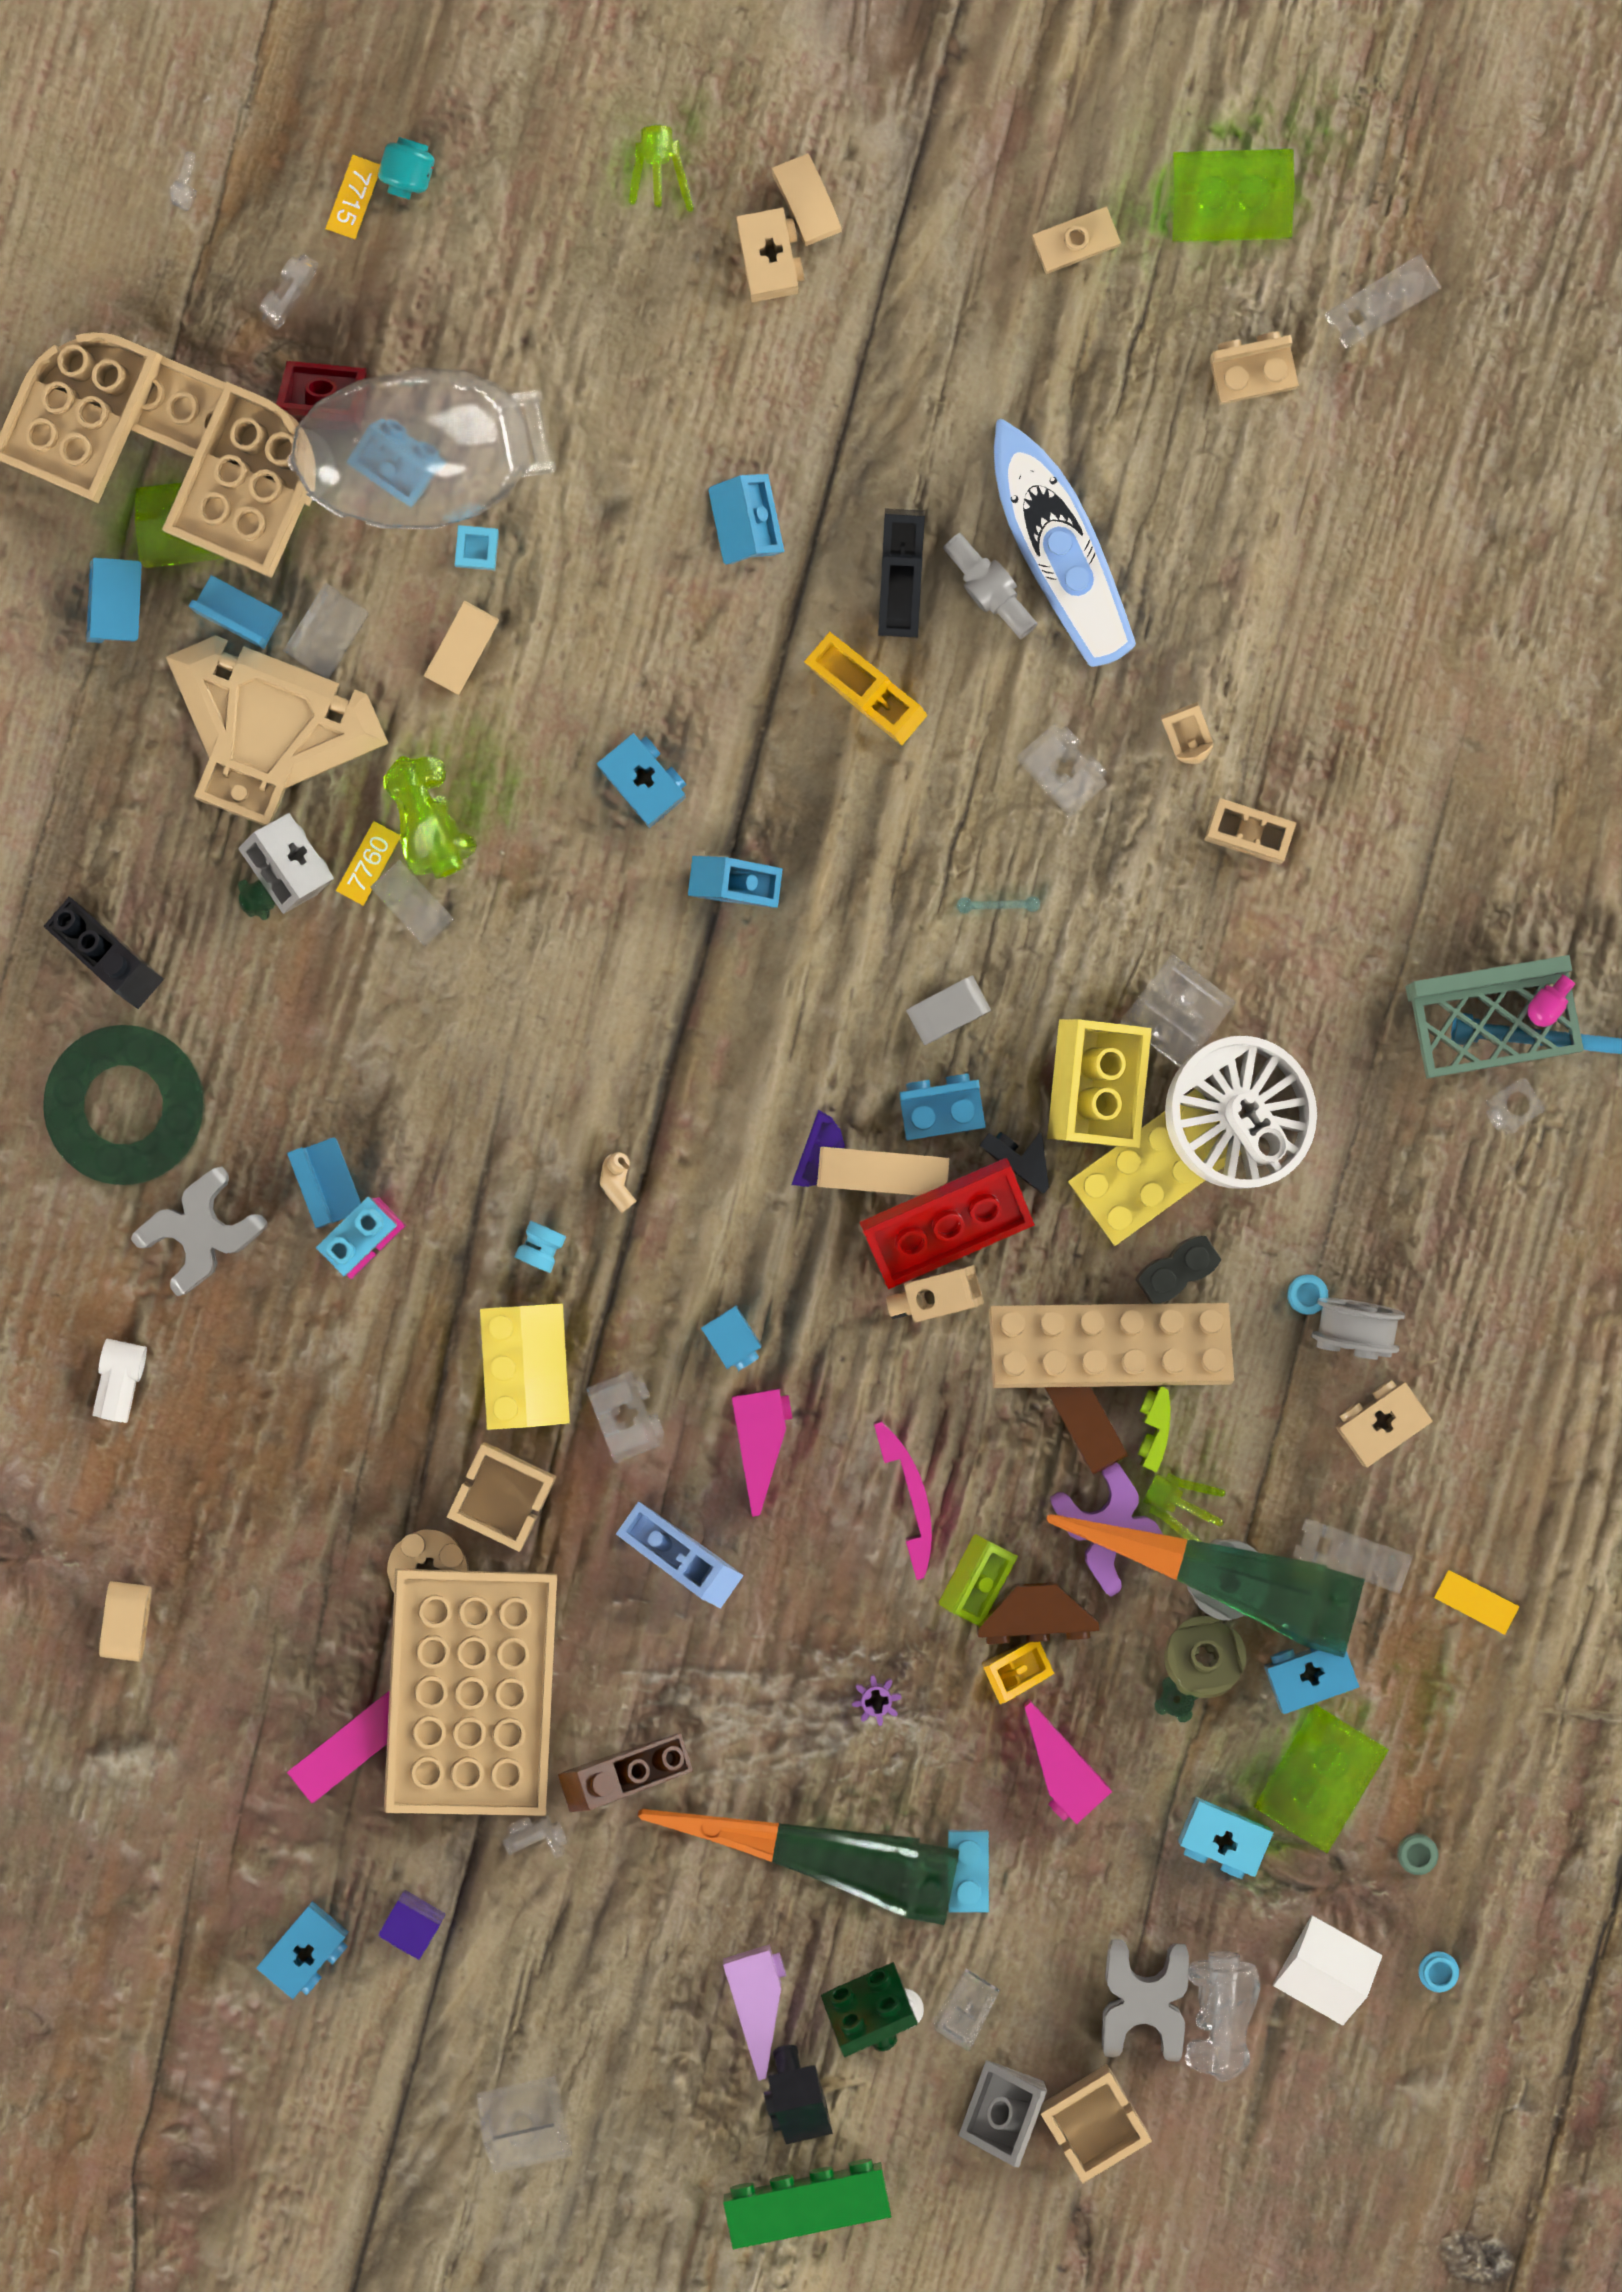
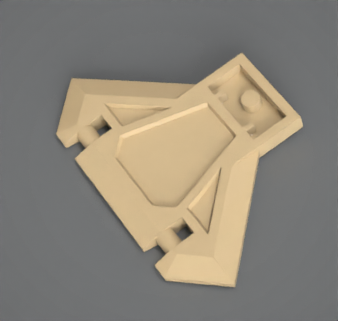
M216 635L166 656L209 756V761L194 795L195 799L266 826L273 822L286 788L388 745L369 697L365 693L354 690L350 700L344 699L336 695L339 683L244 646L239 657L225 652L228 640ZM219 667L232 672L229 680L216 676ZM330 710L343 715L340 724L327 719Z

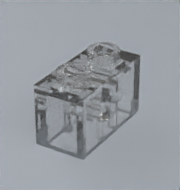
M1054 723L1018 755L1017 760L1070 819L1106 787L1107 782L1103 777L1107 772L1093 756L1086 759L1077 749L1081 744L1080 741L1066 726L1060 730ZM1058 759L1063 763L1069 760L1073 762L1074 766L1071 772L1074 776L1072 778L1066 773L1061 777L1057 775L1056 771L1059 765L1056 761Z
M633 1370L586 1388L614 1463L661 1445L659 1437L664 1436L665 1433L657 1413L649 1415L644 1400L651 1397L642 1375L635 1378ZM625 1403L629 1409L636 1408L638 1411V1415L633 1418L634 1425L628 1427L626 1421L619 1422L616 1415L622 1412L620 1405Z

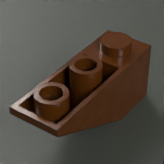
M678 1733L591 1761L559 1773L558 1777L569 1811L579 1812L589 1811L693 1772L682 1735Z

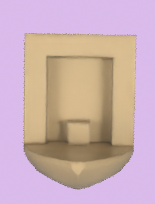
M1198 702L1161 715L1166 733L1178 760L1187 764H1200L1210 755L1214 743Z

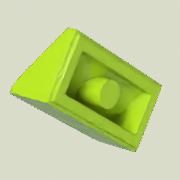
M974 1534L939 1600V1605L949 1612L979 1625L991 1610L1018 1556Z

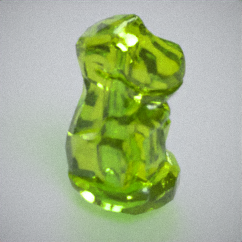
M401 756L385 774L383 787L397 804L400 816V840L405 862L415 875L433 873L436 879L450 876L465 867L463 860L475 852L478 846L476 840L472 835L459 832L455 820L448 813L449 801L446 797L437 796L433 799L429 794L428 790L443 785L446 780L444 763L437 757L410 759L406 756Z

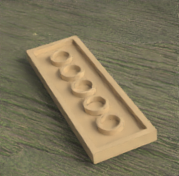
M1229 1303L991 1306L989 1309L993 1388L1230 1385L1234 1382Z

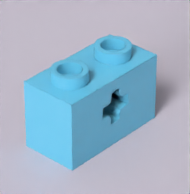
M1196 1797L1178 1838V1843L1185 1848L1183 1854L1201 1863H1206L1208 1858L1222 1863L1220 1870L1243 1879L1245 1873L1253 1877L1256 1876L1274 1832L1270 1827ZM1226 1831H1229V1837L1234 1842L1232 1846L1224 1845L1222 1850H1220L1214 1838L1216 1835L1224 1836Z

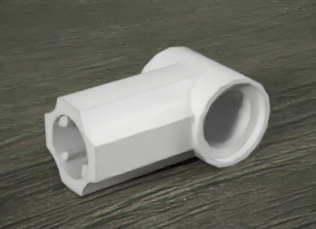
M108 1338L105 1340L99 1362L101 1378L92 1416L111 1421L128 1422L136 1382L140 1381L144 1370L147 1347Z

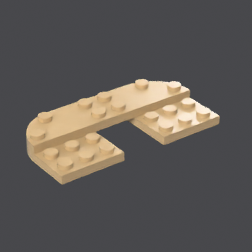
M94 332L75 335L76 339L68 341L59 347L53 345L35 361L20 386L0 432L1 462L99 504L130 431L193 457L162 530L270 578L273 577L304 505L310 507L316 487L317 468L313 447L304 429L296 419L275 403L229 382L218 380L166 358L158 352L112 334Z

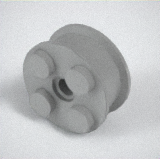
M1318 1298L1317 1304L1323 1306L1319 1330L1313 1331L1311 1335L1312 1338L1317 1340V1348L1330 1351H1340V1348L1355 1349L1354 1356L1367 1359H1378V1356L1391 1357L1392 1353L1399 1352L1400 1347L1395 1345L1394 1342L1398 1320L1405 1319L1404 1312L1354 1300Z

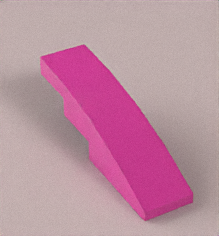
M389 1691L287 1772L311 1804L387 1744Z

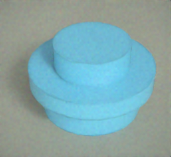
M1436 1951L1427 1954L1419 1964L1418 1974L1422 1984L1427 1989L1433 1992H1445L1456 1984L1459 1978V1967L1451 1955Z

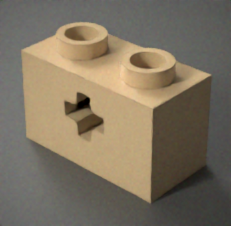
M784 208L736 216L751 303L798 294V282L805 281L801 257L793 258L790 243L797 242L793 218H785ZM773 246L775 253H778L777 261L769 263L768 257L764 255H766V247Z
M1219 798L1215 803L1204 841L1280 865L1285 861L1296 822Z
M1391 1379L1372 1392L1375 1397L1374 1400L1364 1407L1358 1402L1339 1415L1342 1422L1335 1427L1364 1467L1368 1468L1433 1422L1404 1381H1399L1395 1384ZM1377 1411L1382 1414L1389 1413L1391 1415L1386 1421L1389 1426L1386 1430L1380 1427L1373 1428L1372 1426L1377 1421L1374 1415Z

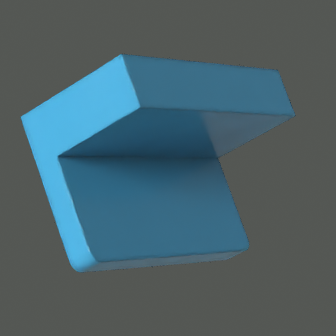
M768 474L740 475L709 487L708 492L724 564H734L750 557L774 556L785 552Z
M93 558L89 566L86 642L103 643L104 640L135 642L138 639L142 568L140 561Z
M212 575L209 577L198 600L192 599L189 604L193 612L262 649H265L283 615L278 610Z
M330 1138L309 1147H301L287 1153L315 1228H322L345 1219L361 1204L336 1138Z

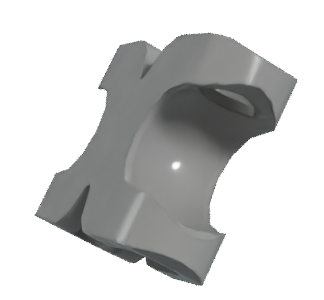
M222 1166L213 1168L184 1191L181 1198L184 1214L174 1209L160 1210L132 1235L131 1241L138 1248L152 1247L155 1243L167 1237L174 1238L182 1244L186 1253L185 1264L171 1278L170 1288L176 1296L187 1294L215 1272L218 1264L215 1249L226 1254L240 1252L256 1239L268 1225L266 1219L258 1214L249 1215L234 1225H225L217 1219L213 1210L214 1199L228 1185L229 1175Z
M1112 1939L1109 1942L1105 1980L1111 1993L1120 1998L1108 2003L1103 2010L1102 2050L1105 2057L1120 2056L1123 2052V2044L1127 2032L1135 2025L1148 2024L1154 2026L1160 2032L1161 2051L1167 2061L1178 2062L1182 2058L1185 2021L1180 2010L1170 2002L1182 1998L1188 1988L1189 1953L1185 1944L1176 1943L1170 1945L1167 1949V1957L1163 1969L1155 1976L1142 1977L1130 1969L1129 1949L1126 1942L1120 1939Z

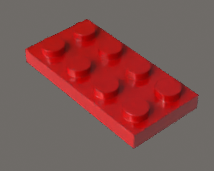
M1007 1157L859 1222L888 1290L1035 1226Z

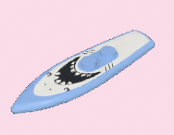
M998 419L994 440L995 475L999 497L1018 547L1050 605L1087 664L1095 667L1114 662L1132 650L1136 642L1113 576L1091 522L1068 480L1046 452L1025 433L1004 419Z

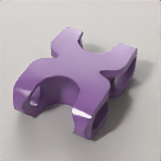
M1117 1462L1102 1470V1475L1106 1480L1110 1493L1107 1503L1100 1510L1091 1513L1081 1511L1064 1492H1057L1050 1496L1051 1505L1059 1516L1162 1534L1155 1521L1147 1516H1131L1139 1504V1495ZM1068 1532V1534L1071 1537L1077 1540H1087L1071 1532ZM1091 1542L1085 1551V1562L1105 1593L1112 1597L1119 1593L1122 1588L1121 1580L1114 1566L1116 1552Z

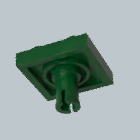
M894 1962L821 1994L824 2007L844 2058L872 2045L877 2051H887L896 2044V2034L918 2025Z

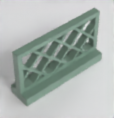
M1570 955L1418 980L1405 986L1408 1002L1412 1001L1426 1079L1583 1052L1584 1049L1572 989L1565 997L1569 1001L1565 1010L1566 1018L1560 1016L1557 1020L1569 1030L1571 1045L1557 1047L1545 1038L1553 1024L1544 1027L1539 1034L1522 1022V1019L1528 1012L1529 1003L1541 988L1543 989L1545 985L1555 984L1562 974L1570 979L1569 972L1572 971ZM1537 987L1533 994L1525 990ZM1510 991H1515L1528 1000L1517 1018L1498 1005L1505 994ZM1498 994L1494 1001L1488 998L1487 995ZM1476 997L1489 1006V1009L1478 1024L1460 1012L1469 998ZM1460 1000L1455 1008L1447 1003ZM1438 1004L1451 1013L1439 1031L1426 1022L1424 1006ZM1494 1011L1513 1023L1502 1040H1499L1483 1028ZM1455 1017L1474 1030L1463 1047L1444 1035ZM1517 1027L1535 1039L1527 1053L1519 1054L1506 1045ZM1429 1033L1435 1036L1431 1043ZM1478 1034L1497 1046L1487 1060H1479L1467 1051ZM1441 1040L1458 1052L1450 1066L1435 1068L1432 1051ZM1540 1043L1544 1045L1546 1048H1548L1545 1050L1536 1051ZM1501 1050L1510 1055L1497 1058ZM1462 1057L1470 1061V1063L1458 1064Z

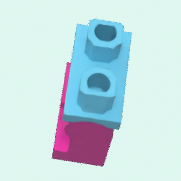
M367 1197L316 1249L344 1277L347 1275L352 1280L377 1255L373 1249L376 1247L379 1251L383 1250L406 1225L379 1197L372 1199Z

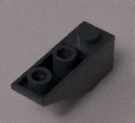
M70 896L43 926L108 987L137 1009L142 1006L164 980L141 957Z

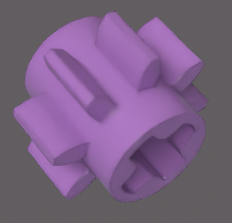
M872 1674L870 1677L871 1684L866 1688L862 1684L857 1683L855 1685L856 1689L862 1693L861 1699L853 1700L852 1706L863 1707L864 1712L861 1715V1721L864 1722L869 1716L876 1717L878 1725L881 1726L883 1723L882 1716L886 1713L892 1716L898 1715L896 1709L891 1705L892 1701L901 1699V1694L890 1693L891 1678L887 1679L884 1684L877 1683L875 1675ZM879 1690L881 1696L888 1697V1700L882 1702V1709L874 1710L873 1704L865 1703L866 1699L871 1698V1691Z

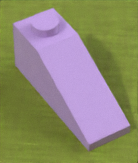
M770 1944L723 1959L724 1970L758 2081L765 2079L767 2076L781 1992L780 1978L786 1976L780 1952L772 1954Z

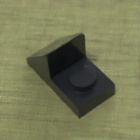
M1041 1131L1021 1156L1015 1152L1019 1145L1002 1132H999L996 1137L989 1132L980 1143L979 1147L999 1161L1007 1157L1013 1172L1041 1194L1047 1191L1049 1184Z

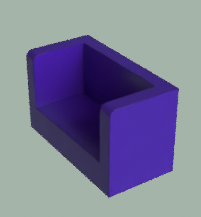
M404 1890L381 1928L379 1937L420 1960L446 1914Z

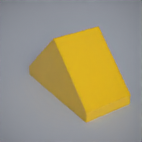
M1025 1642L981 1662L1000 1704L1006 1703L1055 1674L1041 1642Z

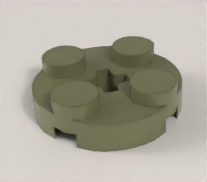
M1197 1616L1183 1622L1168 1638L1164 1652L1165 1666L1168 1675L1181 1693L1199 1698H1213L1226 1693L1239 1680L1246 1665V1649L1242 1638L1233 1628L1230 1629L1227 1625L1221 1623V1620L1211 1616ZM1200 1647H1205L1207 1653H1214L1215 1659L1209 1663V1667L1203 1666L1201 1662L1196 1660L1195 1656L1199 1654Z

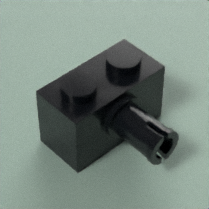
M784 2045L773 2051L777 2074L768 2076L771 2090L764 2092L768 2115L771 2117L774 2132H782L786 2145L833 2134L826 2098L816 2066L811 2065L801 2068L798 2048L795 2045Z

